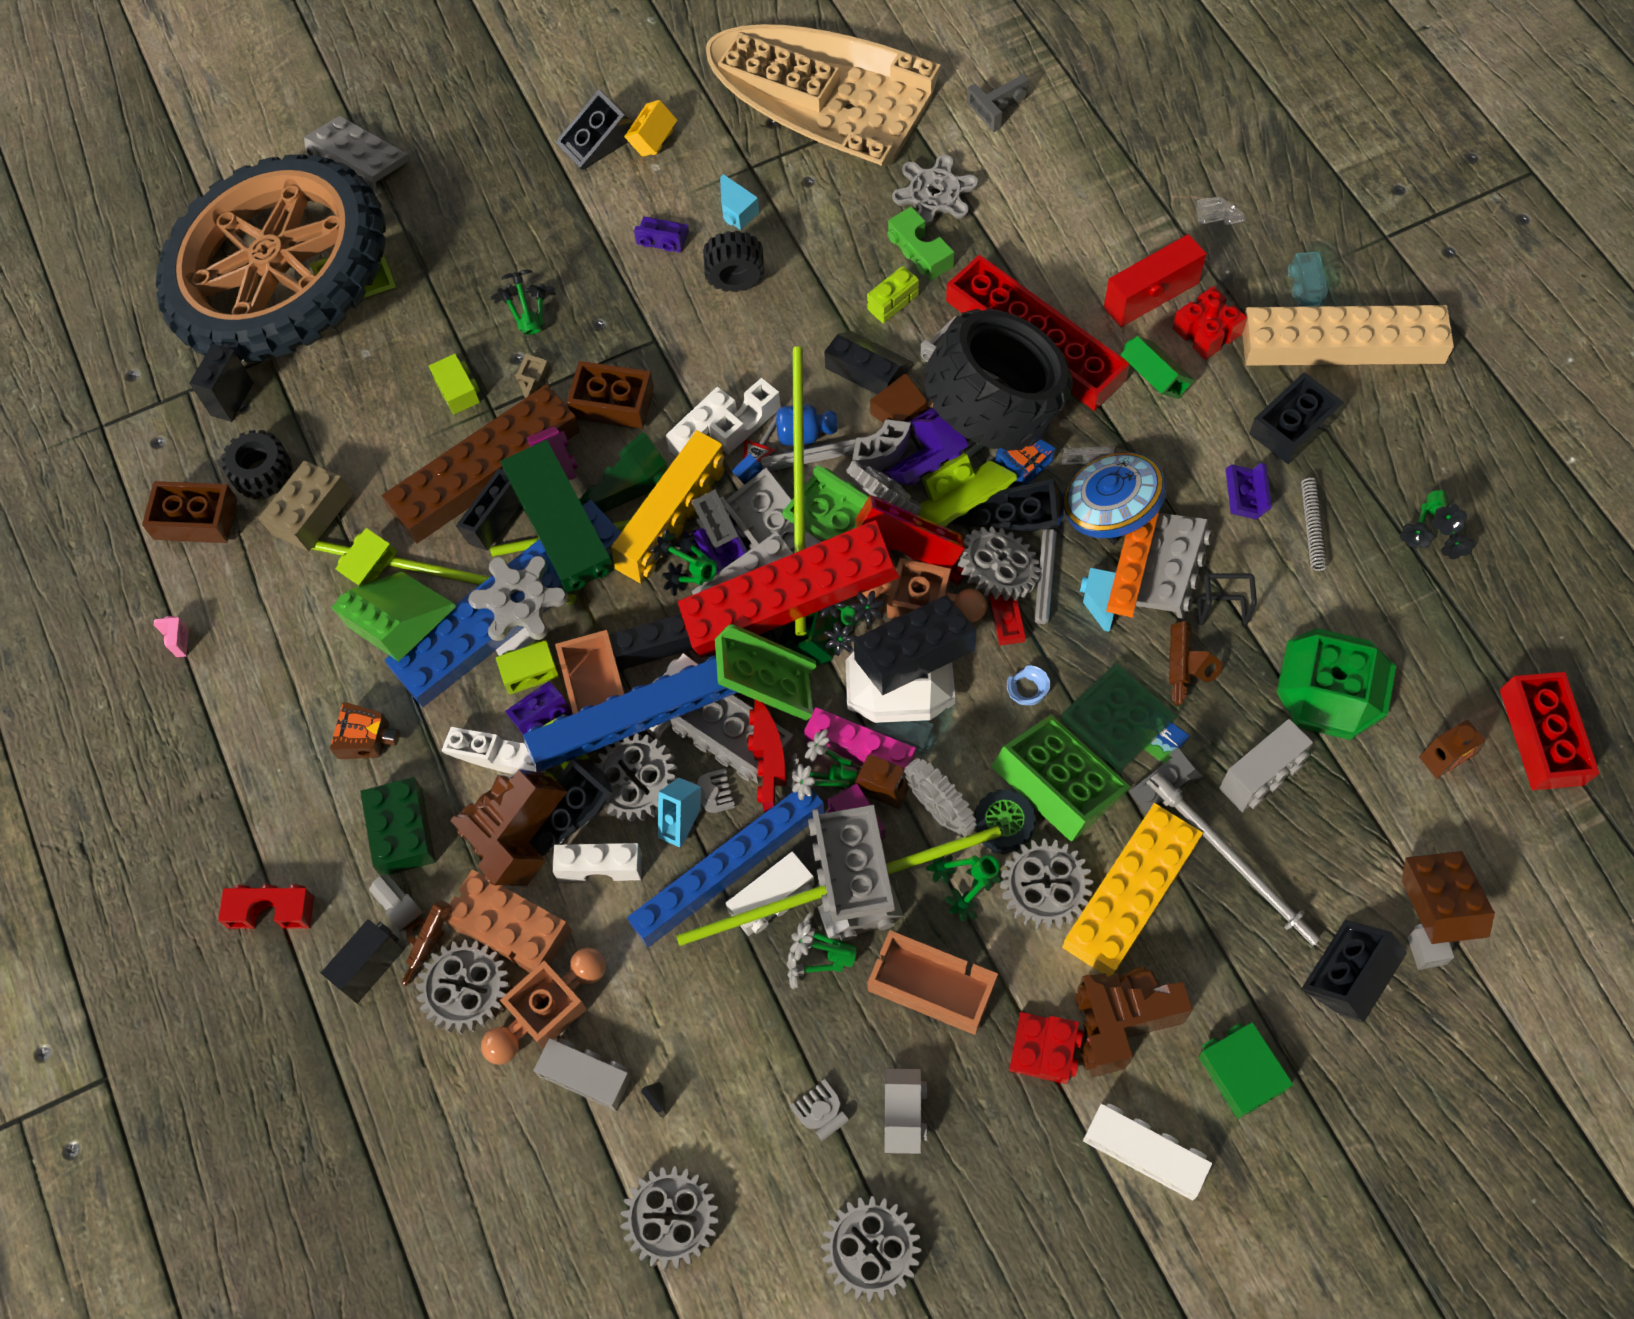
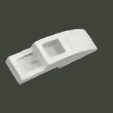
M451 727L441 750L447 755L466 762L515 775L518 770L537 772L525 743L502 740L495 734Z

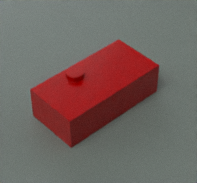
M1187 234L1110 277L1103 308L1120 328L1199 284L1206 252Z
M1565 672L1514 676L1500 689L1532 791L1584 786L1600 774Z

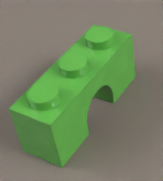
M912 207L907 208L888 220L887 234L893 244H897L902 249L904 256L907 259H911L922 275L925 274L930 281L954 267V251L941 237L931 242L920 241V239L925 237V220Z

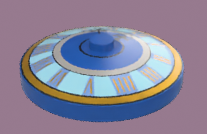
M1134 452L1108 454L1089 462L1075 473L1064 491L1063 508L1070 524L1084 535L1094 538L1123 536L1141 528L1158 513L1166 497V481L1158 464L1145 455Z

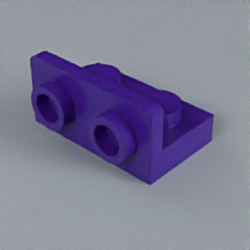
M643 216L641 225L634 228L636 244L680 253L689 232L688 224Z
M550 681L505 711L522 735L535 726H543L562 715L570 716L572 714L565 699Z

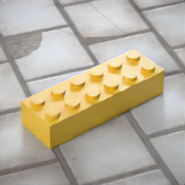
M698 430L695 431L611 546L615 570L640 584L646 577L649 578L653 574L657 561L654 560L655 553L651 552V549L658 544L656 537H662L663 532L668 529L669 534L674 532V538L677 539L683 531L686 520L692 519L696 513L691 500L711 491L714 481H719L725 471L723 466L724 455L723 445Z
M1154 803L1066 936L1062 948L1100 973H1106L1107 977L1114 975L1198 845L1203 832Z

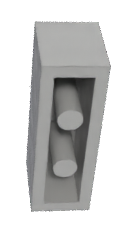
M549 1038L533 1071L545 1080L617 1111L632 1079L626 1072L627 1068L615 1061H611L610 1065L600 1061V1055L585 1049L584 1053L574 1049L575 1044L563 1038H559L558 1042Z

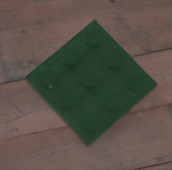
M1116 663L1061 714L1060 719L1121 773L1176 720L1177 715Z

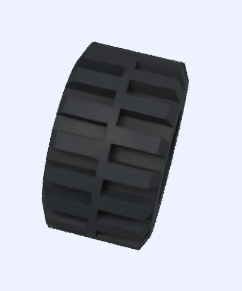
M726 231L723 234H716V237H711L708 243L704 245L705 279L710 285H714V288L722 289L725 292L745 291L747 288L755 287L757 283L762 281V277L765 274L763 247L757 237L750 236V233Z
M250 430L248 434L243 432L239 434V438L230 440L231 445L225 446L224 451L226 453L221 456L223 461L221 466L227 478L240 494L243 493L248 498L252 495L254 499H260V496L267 498L270 497V493H278L279 488L286 484V479H290L292 475L290 471L293 470L291 459L280 440L270 432L267 434L264 430H259L258 433L255 430ZM266 459L259 467L249 469L253 463Z

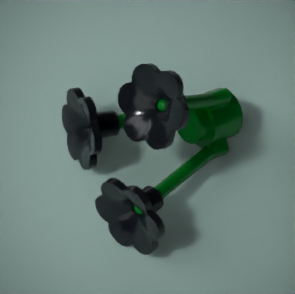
M1444 490L1432 491L1427 496V503L1421 504L1419 521L1415 525L1406 524L1403 527V532L1400 534V539L1407 542L1411 548L1429 547L1431 540L1434 538V533L1427 529L1424 522L1427 513H1430L1435 517L1432 520L1433 527L1440 529L1443 535H1450V539L1444 543L1445 546L1441 549L1442 555L1449 556L1450 559H1457L1460 556L1471 554L1472 548L1476 545L1475 540L1468 539V536L1465 535L1460 536L1457 533L1464 529V521L1467 519L1466 511L1460 510L1457 504H1449L1448 495Z

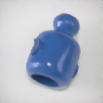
M793 405L783 406L776 413L778 440L783 445L794 446ZM803 405L804 445L816 442L818 432H825L826 434L837 432V416L835 412L826 411L823 414L817 415L813 405Z

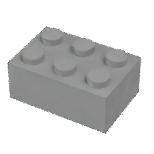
M1288 719L1228 769L1219 789L1242 813L1249 807L1255 809L1265 800L1264 796L1269 790L1274 793L1284 784L1285 781L1283 779L1289 773L1294 776L1304 767L1305 764L1303 762L1311 755L1308 751L1313 742Z

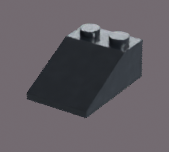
M598 90L555 143L583 170L622 146L627 141L624 136L634 121L601 90Z

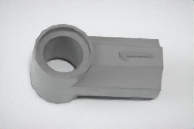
M388 874L379 876L372 882L369 888L370 892L386 909L385 913L400 931L423 913L408 894L405 895Z

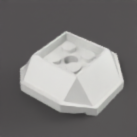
M854 651L845 660L847 709L855 713L858 712L875 723L931 720L943 710L955 704L952 662L882 696L854 660Z

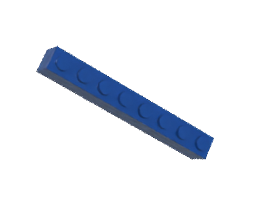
M715 655L697 666L689 665L672 676L664 675L649 685L636 686L624 695H614L596 706H586L571 716H560L551 724L543 727L535 726L523 734V738L536 771L542 772L738 692L718 684Z
M811 788L812 795L807 796L805 794L803 800L798 798V792L789 794L630 914L627 919L647 948L809 826L808 819L813 818V809H818L819 814H824L823 801Z

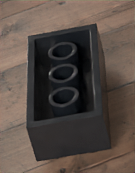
M945 595L854 638V660L883 696L976 651V629L952 600Z

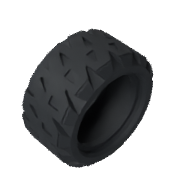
M974 309L964 312L961 317H956L949 325L924 370V376L926 377L924 386L927 397L932 399L933 408L943 420L967 439L992 449L1002 448L1006 451L1021 450L1026 446L1030 447L1042 438L1071 396L1073 380L1072 372L1068 369V361L1050 337L1029 321L994 309L984 311ZM984 370L998 376L1007 384H1009L1013 389L997 382L992 377H990Z

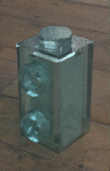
M1320 252L1295 253L1293 262L1288 266L1289 278L1293 279V298L1297 299L1298 307L1323 306L1328 289Z
M929 720L875 723L873 731L915 747L916 755L924 757L927 749L931 750L936 740V735L933 734L934 724L930 723Z

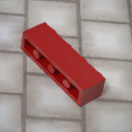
M873 495L868 497L855 519L856 528L876 520L883 532L888 548L903 552L913 560L919 559L928 564L952 569L965 549L961 534Z

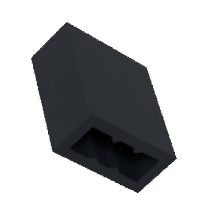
M212 344L189 384L210 416L232 422L254 382L235 350Z
M367 919L321 971V974L358 1004L403 952L397 944L400 939L382 922L379 921L375 925Z

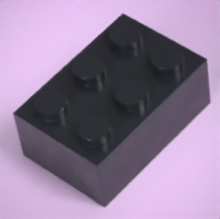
M1304 372L1254 418L1249 435L1289 465L1338 418L1344 402Z

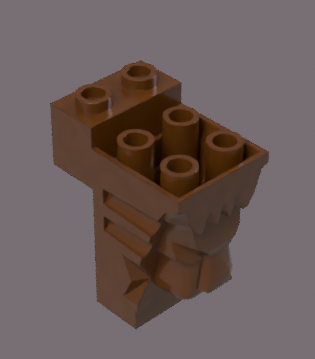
M518 770L514 776L497 775L491 790L482 794L475 804H469L458 815L452 817L450 821L457 827V833L464 839H467L474 846L473 850L475 853L483 858L478 867L484 873V878L487 882L495 886H527L546 861L529 842L568 791L549 773Z
M1143 966L1135 968L1126 974L1117 973L1109 977L1106 976V973L1084 975L1079 986H1077L1078 993H1075L1074 996L1078 1010H1083L1086 1021L1083 1022V1027L1088 1040L1083 1047L1084 1052L1080 1054L1085 1071L1090 1070L1091 1077L1093 1078L1124 1070L1133 1058L1127 1038L1184 1024L1193 1011L1184 982L1160 986L1154 973L1151 970H1146Z

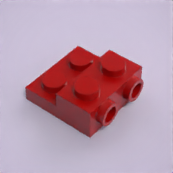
M1020 1012L1009 1072L1067 1084L1070 1076H1076L1078 1059H1074L1073 1054L1075 1047H1081L1083 1031L1078 1030L1079 1022L1054 1016L1046 1018Z

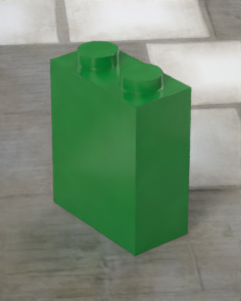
M1136 336L1130 339L1124 346L1125 350L1121 353V356L1162 395L1179 399L1194 383L1195 380L1155 342Z
M1253 1022L1245 1027L1242 1023L1235 1025L1227 1031L1229 1036L1220 1041L1217 1037L1209 1040L1202 1045L1204 1050L1198 1056L1237 1119L1244 1117L1278 1097L1294 1085Z

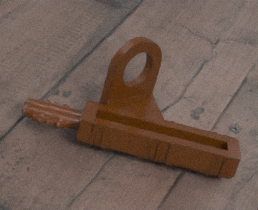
M1186 621L1172 624L1170 628L1169 684L1174 686L1171 690V700L1175 706L1184 703V699L1187 697V694H1185L1187 693V687L1184 684L1190 683L1191 674L1204 682H1210L1219 676L1223 667L1221 660L1208 651H1191L1192 628L1191 624ZM1215 663V670L1210 675H1205L1206 668L1210 664Z
M444 900L434 903L426 920H416L406 930L407 939L413 945V948L406 961L410 967L402 981L404 986L411 983L418 967L426 962L433 945L444 934L441 928L448 917V913L451 911V905ZM423 926L419 936L415 939L412 935L414 929Z

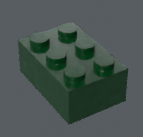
M415 777L360 791L372 865L380 876L391 875L436 863L423 790Z

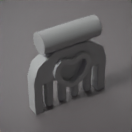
M726 769L709 772L699 777L696 785L701 786L700 812L702 808L710 813L735 808L734 801L730 802L733 800L732 796L719 799L721 796L731 794V790L720 792V789L728 788L730 784L714 785L715 783L728 780V777L724 776L727 775Z
M825 1079L821 1083L831 1095L830 1098L820 1085H816V1089L825 1101H821L814 1090L809 1092L815 1100L814 1103L807 1095L803 1096V1099L811 1108V1113L801 1100L796 1101L806 1117H803L794 1103L790 1105L794 1114L808 1129H818L815 1132L821 1141H824L849 1121L842 1111L838 1114L841 1106L839 1098Z

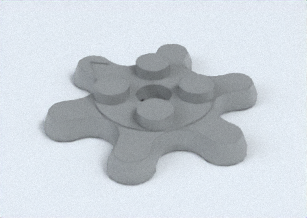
M948 155L939 156L936 159L935 166L930 169H923L915 162H907L903 165L902 172L911 183L906 188L896 189L892 194V199L898 206L912 204L915 208L919 209L917 213L925 220V226L931 224L936 213H950L956 219H962L968 213V205L962 202L959 196L966 192H972L977 187L978 180L974 175L960 177L953 175L951 172L953 159ZM938 189L941 192L936 193L933 196L930 190Z
M536 556L530 560L525 569L520 571L511 569L508 562L503 558L496 557L491 560L489 570L495 578L494 585L487 590H474L468 598L470 606L474 609L486 608L494 613V621L488 628L489 637L492 640L501 641L506 638L509 630L515 626L526 628L529 636L535 640H541L546 637L548 627L542 619L543 611L548 607H561L568 601V594L564 589L548 588L543 584L542 577L548 570L547 560ZM521 591L525 594L523 601L519 603L511 601V594Z

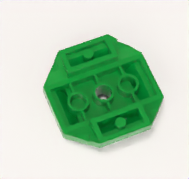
M1316 628L1287 641L1276 693L1298 728L1352 740L1387 717L1396 665L1370 640ZM1332 674L1341 676L1343 680L1334 678Z

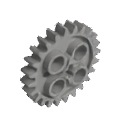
M852 461L846 470L869 495H873L916 515L922 509L921 505L911 498L912 496L905 491L902 485L871 466L865 467L856 461Z
M981 527L979 532L973 530L971 535L967 534L963 541L965 549L959 556L961 560L958 563L959 567L964 568L961 574L970 576L967 582H975L977 584L975 590L983 588L985 589V596L991 592L996 600L999 595H1002L1005 601H1008L1010 596L1017 600L1019 596L1024 598L1028 592L1030 593L1040 578L1038 575L1041 569L1037 568L1040 562L1033 559L1036 553L1028 552L1029 544L1022 545L1021 537L1015 540L1013 532L1005 535L1003 528L996 532L993 527H990L988 532L984 527Z
M638 733L634 735L633 740L629 736L624 738L623 743L620 741L614 742V748L608 745L605 746L608 752L607 755L599 753L598 756L602 762L601 764L594 763L608 776L613 791L603 809H608L607 813L611 816L617 814V818L622 821L627 816V820L634 822L636 815L640 820L645 821V813L655 817L654 808H658L659 791L678 778L672 774V772L678 770V767L675 764H670L675 760L672 754H667L670 749L665 745L661 746L662 742L658 739L652 741V737L647 734L642 739V736ZM640 753V760L632 764L633 757ZM621 760L635 773L637 779L650 791L648 795H646L641 786L634 782V778L620 765ZM620 772L619 780L613 783V776ZM657 772L656 780L649 783L650 775ZM637 791L635 800L629 802L630 794Z
M919 758L913 760L905 767V778L909 781L907 784L913 788L912 793L915 794L920 803L924 804L925 810L930 811L932 817L942 827L946 826L949 832L952 831L955 836L959 835L961 838L963 836L966 837L975 829L977 824L975 823V817L972 815L974 812L968 808L969 803L962 797V793L957 792L955 784H951L946 775L944 776L938 768L934 769L930 762L927 764L924 759L920 760Z
M1043 839L1041 846H1038L1032 840L1030 849L1022 844L1020 847L1021 855L1013 851L1011 855L1013 861L1006 860L1005 867L1008 870H1002L1001 877L1006 880L1001 881L1000 888L1007 891L1002 894V899H1011L1007 904V909H1017L1014 918L1024 915V925L1033 920L1035 921V929H1038L1041 923H1045L1047 931H1050L1052 923H1055L1061 929L1063 920L1071 925L1073 923L1072 914L1079 918L1082 914L1080 908L1085 909L1088 902L1084 898H1091L1092 891L1086 888L1092 887L1093 880L1085 878L1090 876L1091 870L1082 869L1086 860H1076L1077 850L1069 854L1067 852L1068 844H1065L1060 849L1058 848L1057 840L1053 842L1052 846H1048L1046 839ZM1032 866L1039 873L1034 876L1028 875L1024 869ZM1062 866L1067 873L1065 875H1057L1052 868ZM1044 880L1048 881V885H1051L1050 888H1045L1042 882ZM1070 882L1072 885L1068 886L1064 883ZM1021 883H1026L1028 886L1024 887ZM1034 893L1039 896L1040 901L1031 903L1026 899V895ZM1063 893L1069 900L1061 903L1054 898V895Z
M463 940L461 947H458L453 941L449 951L444 946H441L442 955L438 956L432 953L431 956L434 962L432 964L424 962L423 964L428 969L427 973L418 974L424 980V983L416 985L419 991L424 992L416 997L419 1002L424 1003L420 1010L423 1013L429 1012L426 1018L430 1022L436 1020L435 1026L439 1029L446 1024V1030L449 1033H452L455 1026L460 1034L464 1033L465 1026H468L472 1032H475V1024L477 1023L485 1028V1018L489 1017L495 1021L496 1017L493 1011L495 1009L499 1011L504 1010L499 1002L506 995L503 993V990L511 988L508 982L503 981L510 977L507 971H501L506 967L503 960L498 961L500 956L496 951L490 954L491 949L487 945L481 949V944L478 941H475L472 947H470L467 940ZM453 965H461L458 973L449 975V970ZM487 971V976L483 981H475L479 972ZM440 980H449L450 982L460 986H464L467 982V984L471 988L487 990V993H478L477 991L466 987H462L460 991L454 984L440 983ZM451 991L450 999L447 1002L440 1003L441 995L444 992ZM478 998V1004L475 1008L466 1009L470 999Z
M673 1166L670 1175L667 1174L664 1167H661L660 1176L658 1177L652 1171H649L650 1181L645 1182L639 1178L638 1181L641 1188L639 1190L632 1187L629 1189L634 1195L633 1200L624 1199V1202L630 1207L629 1210L620 1213L623 1217L628 1218V1222L620 1225L623 1230H630V1233L624 1237V1241H635L630 1251L635 1253L642 1250L639 1260L643 1262L650 1256V1266L653 1268L659 1260L664 1270H667L669 1262H673L677 1270L680 1269V1260L682 1259L690 1266L692 1265L691 1255L693 1253L697 1257L702 1258L701 1251L699 1250L701 1246L710 1249L711 1246L706 1240L707 1236H717L710 1227L720 1222L711 1215L718 1212L719 1207L709 1204L716 1197L714 1194L705 1195L710 1186L707 1183L698 1186L701 1178L698 1174L690 1180V1171L688 1169H685L681 1176L676 1166ZM654 1194H663V1205L657 1209L651 1208L649 1204L650 1198ZM685 1196L694 1197V1206L688 1211L680 1210V1200ZM672 1210L677 1217H696L697 1221L672 1220L671 1225H668L664 1219H644L643 1216L645 1213L668 1216ZM651 1225H659L661 1228L660 1236L652 1241L647 1240V1229ZM682 1227L691 1229V1237L685 1243H680L676 1240V1233Z
M871 1196L869 1205H865L862 1198H858L857 1208H854L850 1202H847L848 1212L845 1214L838 1209L836 1212L840 1220L838 1222L834 1220L828 1221L834 1229L833 1232L824 1231L823 1233L830 1240V1243L822 1244L821 1248L829 1251L830 1254L822 1258L823 1263H832L833 1265L826 1271L827 1274L833 1275L837 1273L838 1276L834 1281V1285L838 1286L844 1282L846 1284L844 1294H848L852 1289L856 1290V1300H859L862 1293H867L868 1302H871L873 1293H878L880 1300L884 1301V1291L887 1290L892 1296H896L894 1286L898 1284L905 1289L904 1276L914 1278V1274L909 1267L919 1266V1262L912 1258V1255L921 1253L920 1248L913 1246V1243L920 1240V1236L910 1235V1232L915 1228V1223L906 1225L904 1222L907 1219L908 1213L905 1212L898 1216L896 1214L898 1210L897 1204L890 1210L887 1209V1200L885 1198L880 1206L875 1204L873 1196ZM873 1218L879 1221L881 1225L880 1230L876 1234L866 1233L863 1229L866 1220ZM853 1227L860 1231L869 1244L872 1245L875 1242L878 1244L876 1247L877 1253L891 1266V1270L887 1271L872 1253L867 1256L864 1254L866 1247L851 1231ZM846 1240L855 1241L858 1245L856 1254L845 1256L841 1252L843 1242ZM897 1242L902 1248L901 1254L896 1258L888 1257L884 1252L886 1244ZM872 1263L879 1268L880 1272L876 1279L867 1280L863 1277L862 1269L865 1265Z

